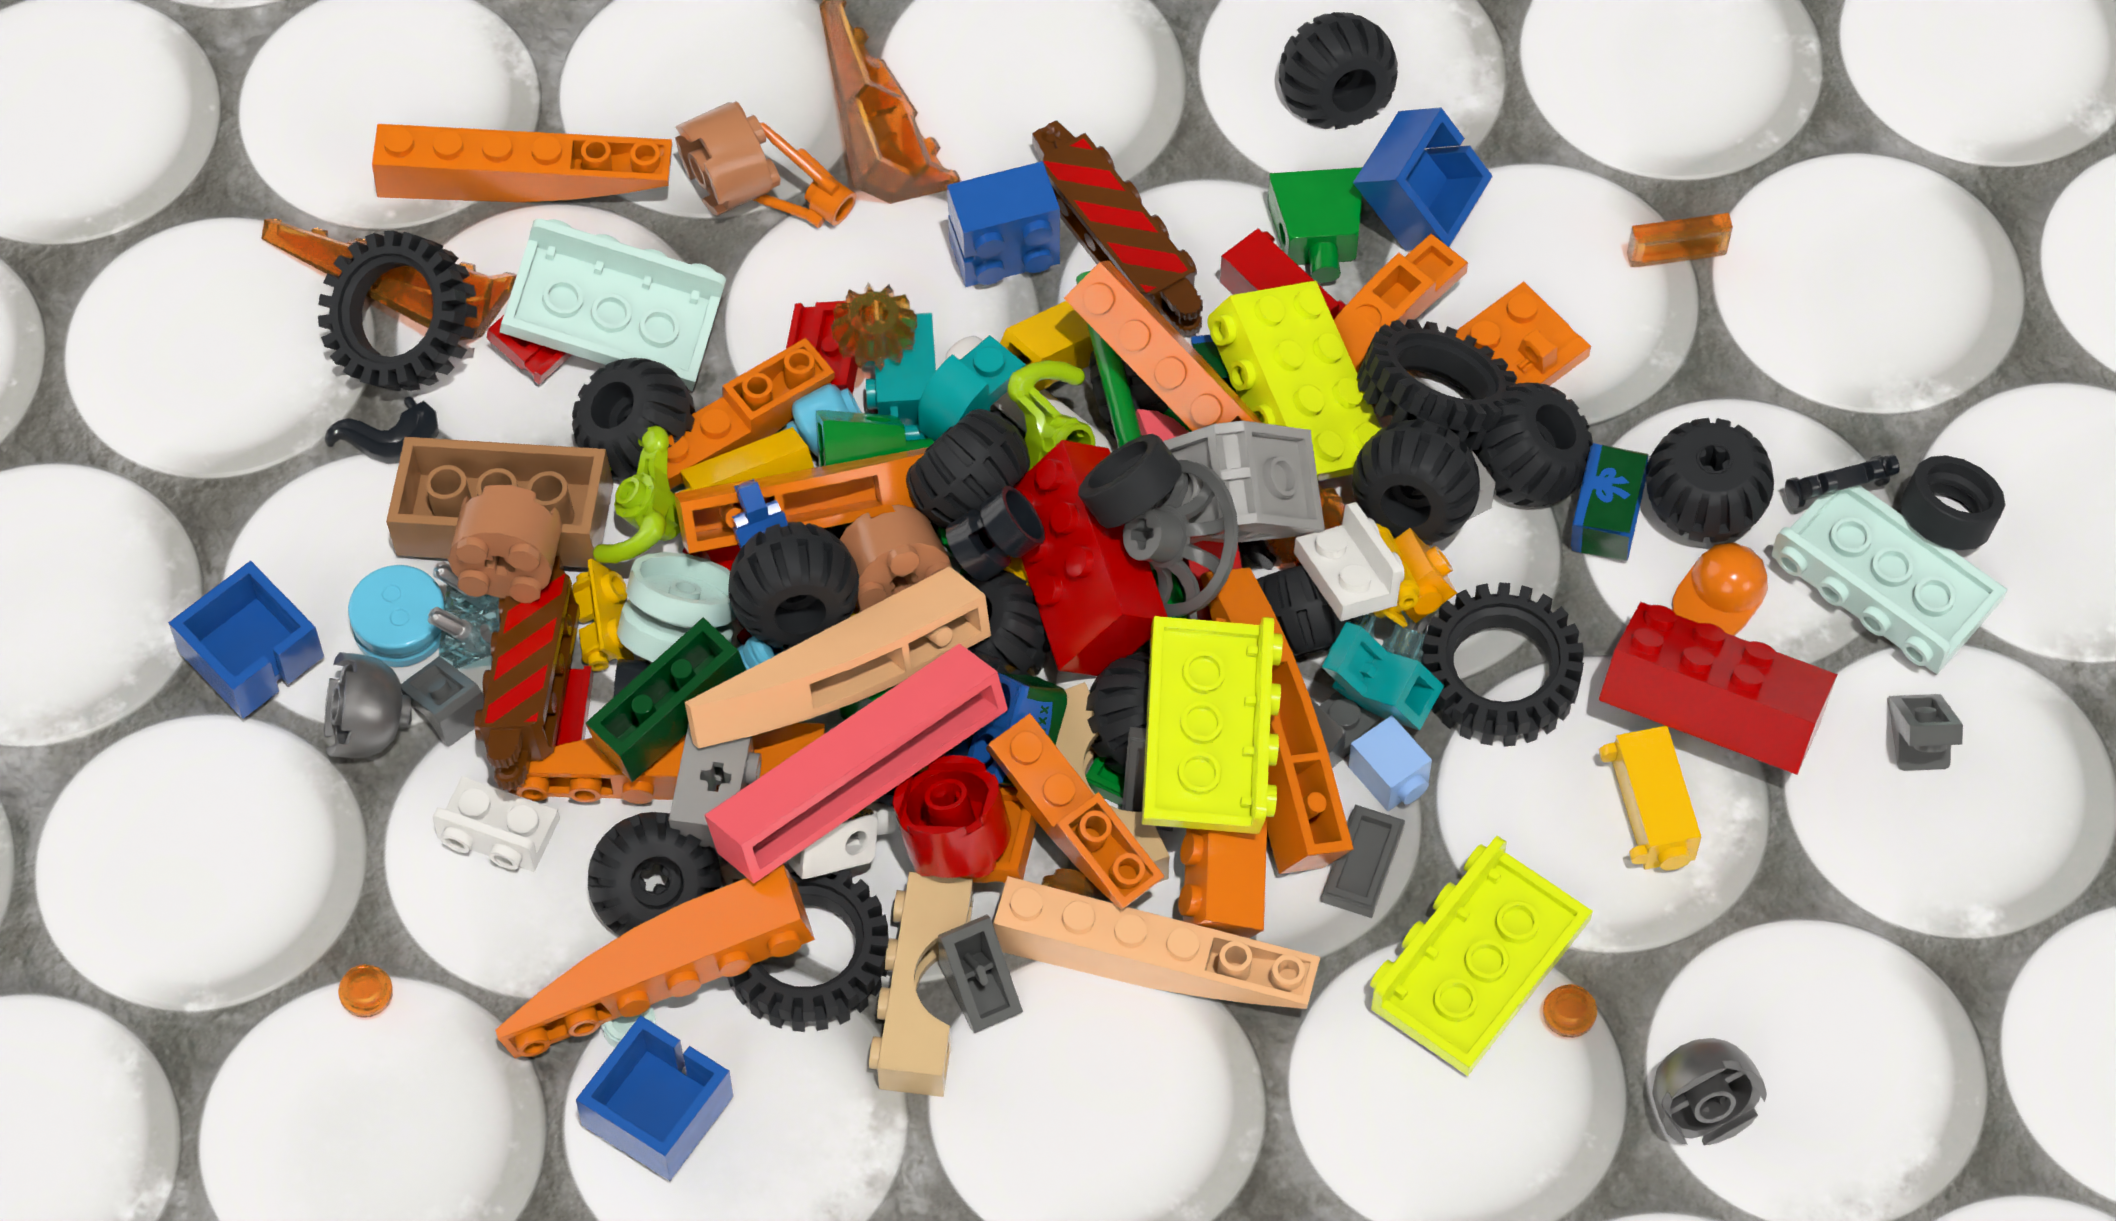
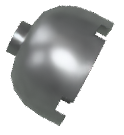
M339 652L333 665L343 666L340 679L329 678L324 716V737H331L335 734V745L327 747L326 751L328 755L334 757H370L382 752L394 740L398 726L407 727L411 713L410 696L402 695L400 679L394 670L382 661L362 654Z
M1716 1038L1690 1041L1680 1045L1667 1055L1657 1068L1652 1091L1656 1109L1666 1133L1678 1143L1686 1145L1688 1144L1685 1137L1693 1139L1703 1136V1145H1711L1736 1136L1751 1125L1758 1116L1754 1107L1759 1102L1760 1096L1764 1102L1767 1096L1763 1079L1749 1056L1736 1045Z

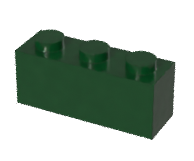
M703 617L585 722L597 748L632 782L635 781L687 734L689 722L685 707L686 701L746 671L739 650Z

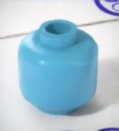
M826 384L799 398L792 405L794 420L786 424L787 428L793 427L816 457H818L817 410L862 413L848 388L841 391L834 384Z

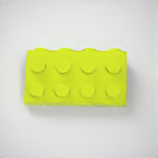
M1317 281L1230 295L1208 316L1207 324L1211 338L1217 346L1229 374L1230 382L1235 388L1237 395L1262 423L1311 430L1318 481L1353 474V467L1358 453L1365 443L1381 430V426L1371 404H1367L1363 398L1365 392L1359 391L1357 372Z
M1154 616L1151 625L1142 825L1259 834L1266 817H1274L1277 786L1268 784V767L1276 766L1279 736L1278 734H1270L1271 715L1278 716L1281 685L1272 683V666L1280 665L1283 648L1282 634L1274 633V618L1262 617L1260 625Z
M1496 836L1487 847L1480 844L1475 848L1463 869L1467 873L1457 885L1449 882L1442 889L1433 904V909L1436 910L1426 924L1417 921L1402 942L1401 947L1405 950L1394 963L1386 960L1379 967L1370 983V986L1374 989L1372 1011L1467 1076H1469L1590 922L1593 913L1591 909L1505 852L1507 841L1499 836Z

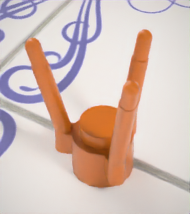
M761 122L760 124L766 138L814 181L805 193V200L810 203L809 209L767 194L753 201L803 218L817 228H820L825 220L834 226L840 224L852 210L857 198L856 193L837 181L805 149L800 148L797 151L767 124Z

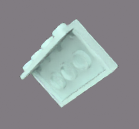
M535 219L499 332L605 365L628 358L653 360L666 365L676 372L687 388L693 391L726 278L704 264L681 262L668 258L664 253L655 249L642 250L620 243L616 238L609 235H593L574 229L560 220Z
M1860 485L1819 496L1791 528L1784 527L1777 534L1771 554L1787 573L1793 576H1800L1819 590L1826 601L1835 606H1842L1859 618L1868 631L1878 636H1884L1901 648L1910 661L1920 666H1926L1936 674L1945 667L1999 606L2008 590L1950 548L1942 547L1925 539L1909 525L1903 515Z

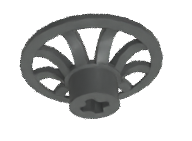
M1177 460L1182 466L1181 476L1175 484L1169 499L1165 503L1164 499H1161L1148 511L1134 520L1125 523L1123 529V543L1127 553L1136 560L1148 561L1151 570L1155 569L1158 573V590L1167 616L1171 617L1192 615L1205 608L1218 595L1233 568L1238 545L1237 512L1232 496L1224 481L1212 469L1202 463L1190 460ZM1187 473L1203 480V488L1199 494L1190 502L1181 506L1188 491ZM1216 496L1222 511V518L1202 523L1188 522L1189 519L1207 507L1213 497ZM1224 533V547L1221 559L1197 546L1189 544L1190 538ZM1183 558L1194 561L1214 573L1210 582L1201 592L1198 581L1190 568L1182 560ZM1172 573L1178 577L1185 588L1186 602L1177 604L1167 603L1173 589Z

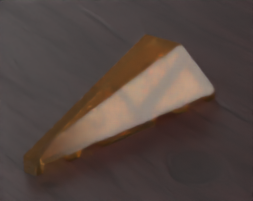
M823 0L819 7L853 187L892 204L946 191L947 185L960 182L961 179L956 170H949L943 167L936 157L941 148L934 137L925 139L921 134L915 120L918 112L884 59H875L867 51L864 44L869 36L863 27L857 26L853 29L844 11V7L847 4L846 1Z
M276 218L264 219L262 240L326 274L329 273L335 276H340L342 272L333 264L339 255L348 258L353 257L347 247L356 241L367 245L366 239L355 238V240H349L347 243L328 238V230L313 228L310 232L282 223V220ZM461 262L459 265L465 266L470 274L463 282L474 285L476 296L467 298L466 303L477 306V318L466 317L464 326L475 329L473 338L483 337L510 298L517 274L504 272L503 274L488 276L476 272L475 264ZM401 266L390 269L381 275L370 287L367 296L429 328L433 315V297L429 284L414 267ZM461 336V338H460L459 341H461V340H467V339H469V338H466V337H462V336Z

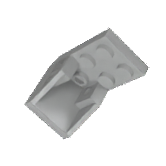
M1235 421L1212 424L1163 441L1177 460H1190L1202 463L1212 469L1224 481L1232 496L1237 512L1238 542L1298 537L1325 531L1311 430L1250 421ZM1187 473L1188 491L1181 506L1190 502L1199 494L1203 488V480ZM1173 488L1163 498L1164 503L1169 499ZM1216 496L1213 497L1207 507L1189 519L1188 522L1202 523L1222 518V511ZM1224 533L1190 538L1189 544L1202 540L1224 543Z

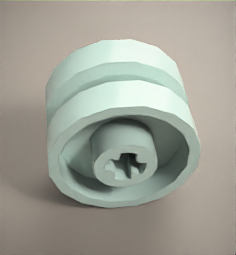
M650 553L635 559L631 567L626 589L629 600L625 602L622 608L617 629V635L621 644L634 654L654 662L703 617L731 643L734 633L731 622L736 620V615L732 610L728 596L730 570L708 559L683 553Z

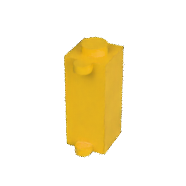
M1067 301L1006 328L1000 342L1001 345L1026 365L1052 360L1063 361L1082 370L1089 366L1090 356L1093 351L1087 322ZM1040 380L1034 387L1041 391L1059 380Z
M791 427L680 470L685 489L679 492L814 468L808 445L795 429Z
M1668 726L1620 734L1616 736L1614 743L1600 747L1599 754L1601 760L1613 763L1637 846L1629 851L1631 862L1633 864H1643L1644 870L1657 867L1663 870H1675L1695 860L1701 841V833Z

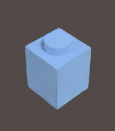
M1391 715L1351 743L1348 767L1388 812L1401 802L1404 804L1414 802L1427 790L1432 759Z

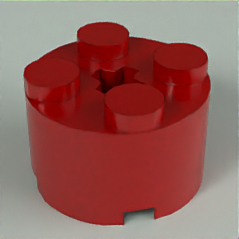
M960 755L939 757L927 765L928 770L915 777L912 775L899 784L894 793L893 808L908 857L913 863L916 873L921 876L956 878L969 875L973 878H982L994 871L996 860L1007 848L1011 837V825L998 780L995 774L992 775L987 771L985 764L976 758Z

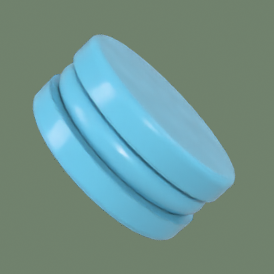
M407 565L382 567L365 576L351 594L348 616L358 647L366 656L377 658L388 666H410L427 659L441 646L447 633L428 622V614L431 609L439 607L445 611L447 610L442 591L437 582L429 574L418 568Z

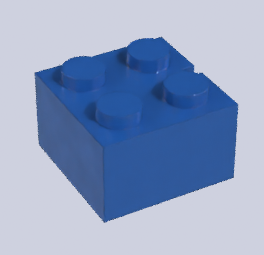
M1442 107L1398 111L1353 182L1405 251L1413 250L1431 233L1449 247L1493 177L1470 145L1460 146L1465 138Z
M1043 161L947 185L949 242L965 288L978 284L991 285L1005 277L1025 272L1038 273L1048 269L1050 266L1060 264V208Z
M251 560L168 622L178 652L242 719L279 692L277 684L279 679L282 678L289 684L324 657L316 627Z
M640 1015L576 1098V1104L582 1126L671 1181L734 1095L728 1069L691 1046L683 1053L680 1039ZM684 1067L687 1075L681 1072Z

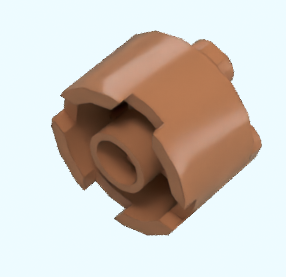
M737 101L733 103L727 102L675 127L680 134L675 137V141L689 179L693 180L696 178L701 187L709 193V196L703 198L702 202L712 214L719 216L769 193L772 188L780 185L781 179L777 168L770 158H765L760 145L766 142L765 132L755 115L746 117L743 108Z
M488 485L484 487L482 495L471 499L466 496L461 505L448 557L452 572L459 578L458 588L473 597H480L485 594L498 598L511 596L514 600L521 603H532L538 600L541 590L549 584L563 526L559 511L554 507L549 512L544 506L535 502V492L513 485Z
M892 505L895 512L883 513L874 518H871L869 512L865 513L848 526L841 536L840 541L849 550L858 569L859 592L856 605L860 612L949 566L953 568L929 519L916 508Z

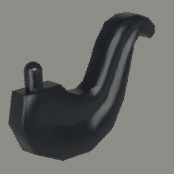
M408 396L404 400L408 410L401 413L399 421L391 429L379 430L362 421L346 418L332 424L326 431L324 439L329 447H333L335 442L340 439L346 440L372 459L386 464L399 463L405 437L433 439L439 434L437 414L424 400L417 404L412 397Z

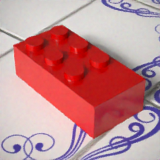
M1061 440L1013 487L1020 491L1034 507L1045 530L1044 542L1021 557L1033 595L1035 596L1058 670L1098 676L1110 663L1119 658H1126L1127 655H1132L1151 638V625L1154 616H1168L1149 562L1132 558L1125 549L1123 543L1125 524L1108 529L1101 526L1078 496L1079 486L1084 478L1099 462L1110 454L1109 448Z
M1640 601L1614 650L1599 701L1798 775L1820 726L1838 674L1776 652L1765 643L1758 641L1749 642L1727 634L1717 625L1698 623L1676 615L1668 607L1649 605Z

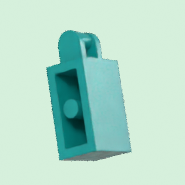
M932 313L872 316L873 336L863 337L865 367L875 366L876 379H866L867 409H878V414L898 417L904 424L906 440L926 439L928 436L920 431L918 407L927 383L936 372Z

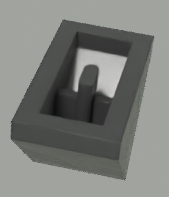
M988 914L938 935L940 968L974 1033L1023 1012L994 926Z

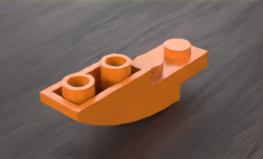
M1432 233L1405 257L1397 253L1366 283L1334 319L1357 374L1372 339L1381 326L1386 324L1390 327L1391 322L1400 320L1405 325L1408 319H1417L1467 273L1468 262Z
M807 338L802 339L722 385L723 397L692 414L695 421L691 432L685 431V434L676 443H674L672 435L668 437L669 444L671 445L668 448L667 477L670 490L683 483L680 470L775 434L794 418L792 405L796 400L829 384L835 378V372Z
M1030 713L987 745L986 750L1017 788L1016 797L1073 864L1117 907L1123 910L1164 879L1163 873L1099 792L1095 795L1092 793Z

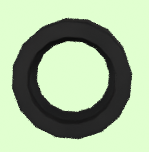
M1155 434L1143 435L1125 443L1099 462L1079 486L1078 496L1101 526L1107 529L1118 527L1134 520L1163 499L1180 478L1182 466L1159 436Z
M1947 455L1931 456L1920 462L1900 499L1902 514L1915 531L1937 545L1955 550L1976 549L1986 543L2006 506L2004 493L1991 475L1981 467L1965 459ZM1933 492L1949 495L1961 501L1972 513L1959 511L1944 504Z

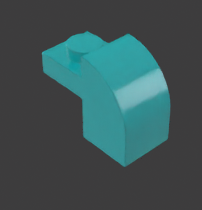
M990 335L962 359L959 360L952 354L936 370L922 393L918 407L920 431L935 442L951 426H955L972 410L984 409L990 411V406L1007 392L1008 381L1012 373L1025 367L1026 364Z
M1348 622L1345 623L1335 643L1331 646L1329 654L1322 665V668L1335 679L1332 687L1344 697L1384 719L1392 715L1401 725L1416 730H1421L1444 687L1419 661L1386 651L1363 627Z

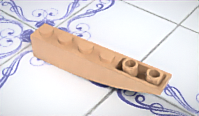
M950 566L686 701L685 707L693 744L699 749L758 735L817 717L863 700L901 683L959 643L965 648L977 644L991 636L985 594Z
M1007 876L993 923L1003 953L1146 988L1249 1004L1307 1009L1320 962V957L1129 907L1121 910L1114 903Z

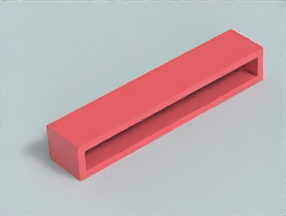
M960 643L706 813L704 816L717 853L752 883H756L1005 713L1008 708L998 672Z

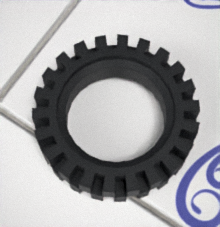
M394 230L384 231V236L376 233L365 236L367 245L356 241L347 247L353 255L352 258L339 255L333 263L342 271L340 276L327 273L323 282L334 287L332 296L323 294L319 296L318 305L330 308L329 315L318 316L319 327L329 329L331 332L321 337L324 347L336 350L330 355L331 359L336 365L345 367L344 373L352 378L360 379V382L393 391H401V389L408 391L420 390V384L431 386L439 381L435 374L436 372L448 375L455 368L448 360L450 356L462 359L467 349L458 344L461 336L469 339L473 338L475 329L464 326L466 317L477 318V306L466 303L467 298L476 296L474 285L463 282L470 274L465 266L455 263L459 258L452 251L443 249V245L435 241ZM411 266L420 272L429 284L433 297L431 323L425 336L414 348L397 356H383L371 346L366 338L362 325L364 300L370 287L381 275L390 269Z
M1408 319L1405 325L1400 320L1391 322L1390 327L1386 324L1381 326L1379 331H1376L1357 374V379H1359L1357 385L1359 391L1365 392L1363 398L1367 404H1377L1374 411L1381 418L1392 415L1393 418L1390 424L1419 419L1423 425L1428 420L1440 424L1439 429L1443 431L1449 428L1459 436L1460 442L1464 441L1470 450H1479L1486 432L1495 429L1503 411L1497 406L1511 404L1502 400L1501 397L1502 392L1507 391V387L1516 384L1517 376L1514 371H1506L1508 364L1503 358L1492 359L1495 351L1487 345L1481 349L1474 347L1477 339L1470 335H1467L1464 340L1457 338V330L1447 326L1443 333L1438 330L1437 323L1426 321L1424 328H1422L1419 322L1413 319ZM1406 370H1417L1442 378L1460 388L1471 399H1461L1433 390L1419 382Z
M1499 582L1497 594H1490L1488 583L1476 586L1475 597L1471 598L1466 589L1457 593L1454 606L1447 600L1440 606L1438 618L1433 615L1428 624L1427 634L1424 635L1420 663L1444 685L1431 710L1434 714L1440 710L1443 711L1442 723L1449 729L1458 722L1461 724L1460 736L1468 740L1471 739L1475 730L1483 733L1481 744L1492 746L1494 735L1503 736L1504 747L1515 746L1517 735L1523 734L1526 743L1535 741L1538 738L1540 728L1546 734H1549L1556 729L1558 718L1564 721L1568 716L1571 704H1575L1584 666L1582 662L1584 656L1583 642L1577 643L1580 632L1576 624L1567 626L1569 614L1562 606L1555 612H1552L1551 605L1553 599L1544 593L1538 602L1531 600L1533 588L1522 585L1519 596L1510 595V583ZM1494 627L1511 628L1526 634L1541 647L1549 663V676L1542 687L1523 699L1508 702L1489 700L1467 688L1459 678L1454 666L1455 651L1462 641L1482 629Z
M846 869L840 870L837 875L828 873L807 879H801L796 872H791L790 875L798 886L804 906H818L829 909L841 916L851 927L856 938V946L848 966L835 978L815 986H793L783 983L771 976L760 962L752 964L746 972L740 975L727 977L730 987H735L737 999L742 1005L749 1002L751 1014L758 1019H761L766 1013L770 1017V1025L781 1029L784 1020L792 1021L793 1031L805 1032V1022L816 1021L817 1031L828 1029L829 1018L836 1016L841 1025L850 1020V1009L855 1007L861 1013L869 1006L868 995L872 994L876 997L882 987L881 976L886 977L888 970H885L886 951L889 941L886 914L882 915V904L876 895L870 897L869 886L862 879L854 884L852 872Z

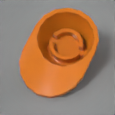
M1734 542L1714 545L1699 557L1678 585L1672 600L1673 611L1676 615L1698 623L1717 625L1725 633L1735 636L1746 626L1761 606L1768 591V578L1763 560L1751 548Z

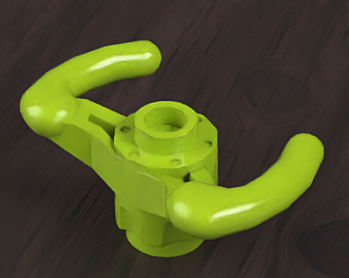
M1052 360L1035 362L1013 372L1009 378L1007 386L1008 395L1025 415L1027 429L1025 442L1030 456L1029 470L1061 440L1096 445L1095 436L1089 424L1080 422L1075 417L1061 414L1034 387L1038 381L1046 379L1060 380L1073 386L1081 385L1085 379L1084 371L1069 363Z
M660 426L648 427V431L643 435L642 441L638 439L639 445L644 448L640 455L637 474L625 479L619 485L615 494L614 506L616 514L635 527L638 532L624 542L597 545L593 550V557L597 562L619 563L631 560L649 550L660 540H671L680 533L674 493L670 491L667 477L669 438L665 429Z

